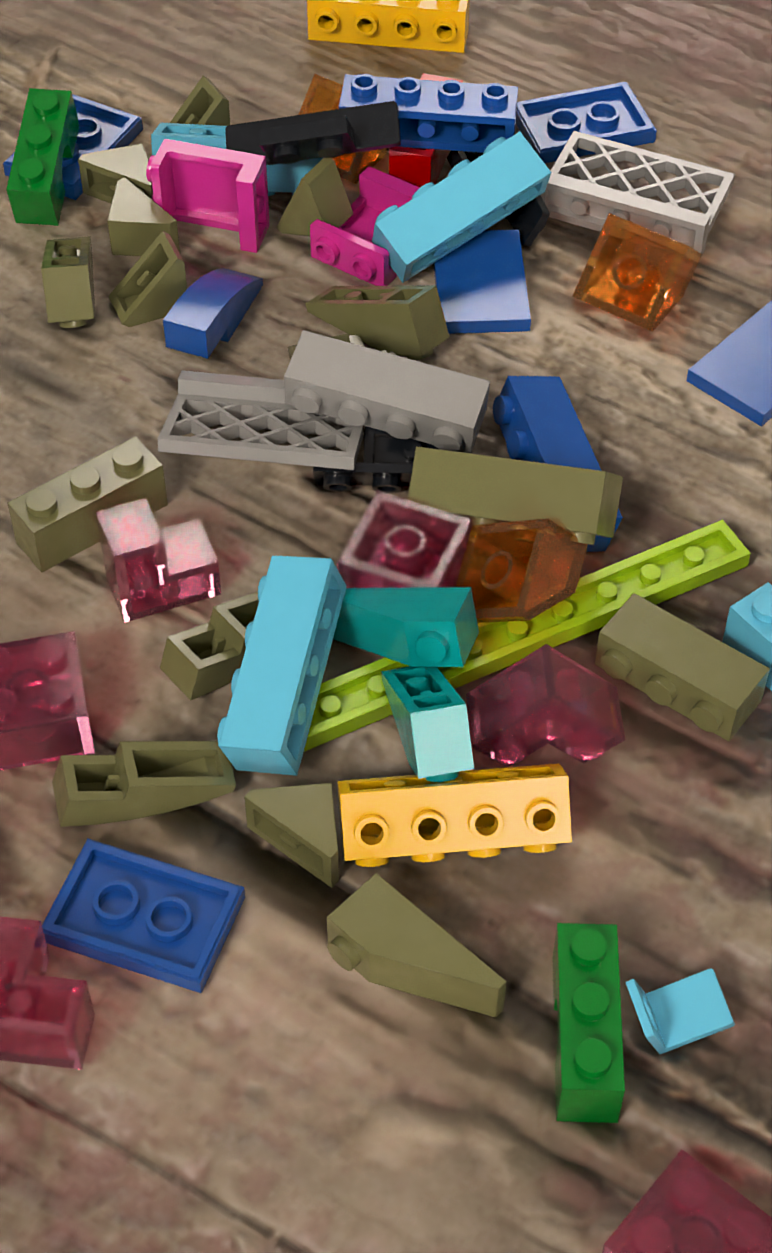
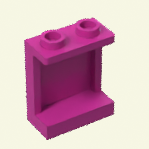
M164 139L156 155L150 156L146 169L147 181L152 182V200L177 221L239 232L240 250L257 253L270 226L266 156Z
M368 166L359 175V197L351 204L354 214L339 228L319 219L310 224L311 257L375 286H388L397 275L389 265V252L372 242L375 221L388 207L397 205L399 208L412 200L413 194L420 187Z

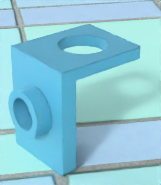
M712 968L648 993L643 991L635 979L626 981L644 1035L659 1054L687 1045L735 1025L717 976Z

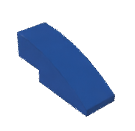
M225 268L212 270L200 277L181 295L163 319L166 347L208 359L220 340L225 342L230 340L261 290L263 278Z

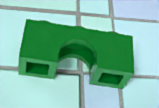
M29 88L6 188L16 223L59 225L65 196L62 178V159L73 158L79 130V121L72 91Z
M557 923L552 958L554 1010L558 1011V1041L555 1062L556 1121L618 1123L625 1093L617 925Z

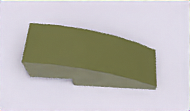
M258 592L213 606L208 623L167 637L160 669L190 701L232 682L235 670L240 668L246 650L245 632L248 624L254 621L259 604Z
M120 741L115 755H61L52 780L60 827L98 825L154 816L200 804L234 792L236 782L231 762L219 748L218 741Z

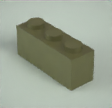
M135 436L7 502L16 543L41 572H44L167 506L168 502L163 465Z
M635 593L631 595L599 632L595 665L602 668L612 678L625 681L647 694L657 704L670 707L691 719L702 730L713 732L727 741L733 738L762 701L770 668Z

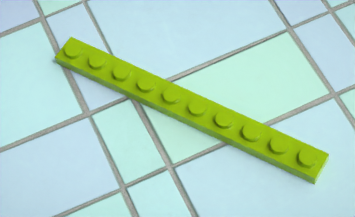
M722 519L477 619L479 634L464 667L437 668L454 689L604 627L633 593L655 605L747 567L751 553ZM384 657L321 683L304 752L393 715L382 682L381 671L409 666Z

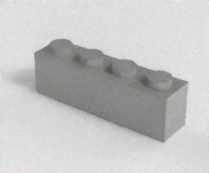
M303 330L284 375L285 404L294 406L305 413L317 412L335 417L352 426L364 425L382 430L398 439L410 438L432 444L440 450L472 453L487 410L490 381Z

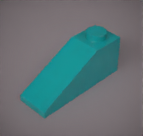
M471 587L346 588L333 639L411 667H464L479 634Z
M409 666L381 671L382 682L408 763L418 779L426 778L430 782H445L457 778L460 771L474 769L466 703L437 667Z

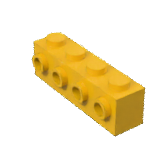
M307 0L308 40L464 53L469 30L470 0Z
M560 763L460 771L457 778L445 782H430L426 778L418 779L416 775L337 781L344 860H355V864L358 866H381L389 862V857L411 856V859L416 862H435L444 859L445 853L467 851V854L471 857L485 858L499 855L501 848L522 846L526 852L545 853L556 850L558 843L572 842L569 778Z

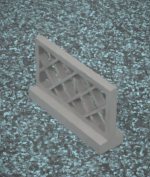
M573 131L550 170L552 173L546 190L541 194V197L549 210V218L700 260L706 247L707 236L734 184L735 174ZM580 148L595 152L596 155L580 159L575 152ZM625 160L635 163L636 166L620 170L616 163ZM605 166L609 174L593 178L588 170ZM666 171L675 174L677 177L661 181L656 174ZM577 173L581 180L569 177V175ZM645 177L650 184L633 189L628 181ZM706 182L720 187L702 193L697 184ZM618 185L622 191L609 188V186ZM685 188L691 195L674 200L669 192ZM659 196L662 202L649 198ZM699 207L703 213L689 209Z
M182 370L178 377V395L158 436V452L354 470L361 442L365 436V426H352L335 417L317 412L305 413L294 406L285 404L284 380ZM214 425H222V427L213 430L209 428ZM263 429H264V430H271L270 432H266V433H263V434H259V433L257 432V431H260V430H263ZM189 433H193V434H194V436H191V437L182 436V435L189 434ZM309 434H317V435H319V436L314 437V438H311V439H308L307 437H305L306 435H309ZM238 437L243 439L241 441H230ZM288 442V443H290L291 445H289V446H282V445H279V444ZM335 446H336L337 448H339V449L342 450V451L326 450V449H329V448H332V447H335Z

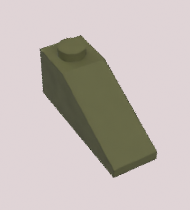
M91 236L47 240L41 271L48 323L59 322V326L63 328L86 325V320L94 319L95 316Z
M436 285L332 286L305 303L309 313L349 335L359 336L362 342L379 351L386 350L387 353L392 351L396 355L407 356L411 360L429 357L434 353L433 348L450 337Z
M377 873L327 916V948L332 958L345 970L352 971L355 969L367 981L495 1018L504 1010L507 981Z

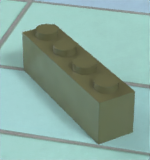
M416 446L406 507L425 510L423 520L453 524L454 515L470 517L469 527L499 531L500 522L517 524L516 534L546 538L547 529L565 531L563 541L594 545L596 536L614 537L623 477L607 471Z

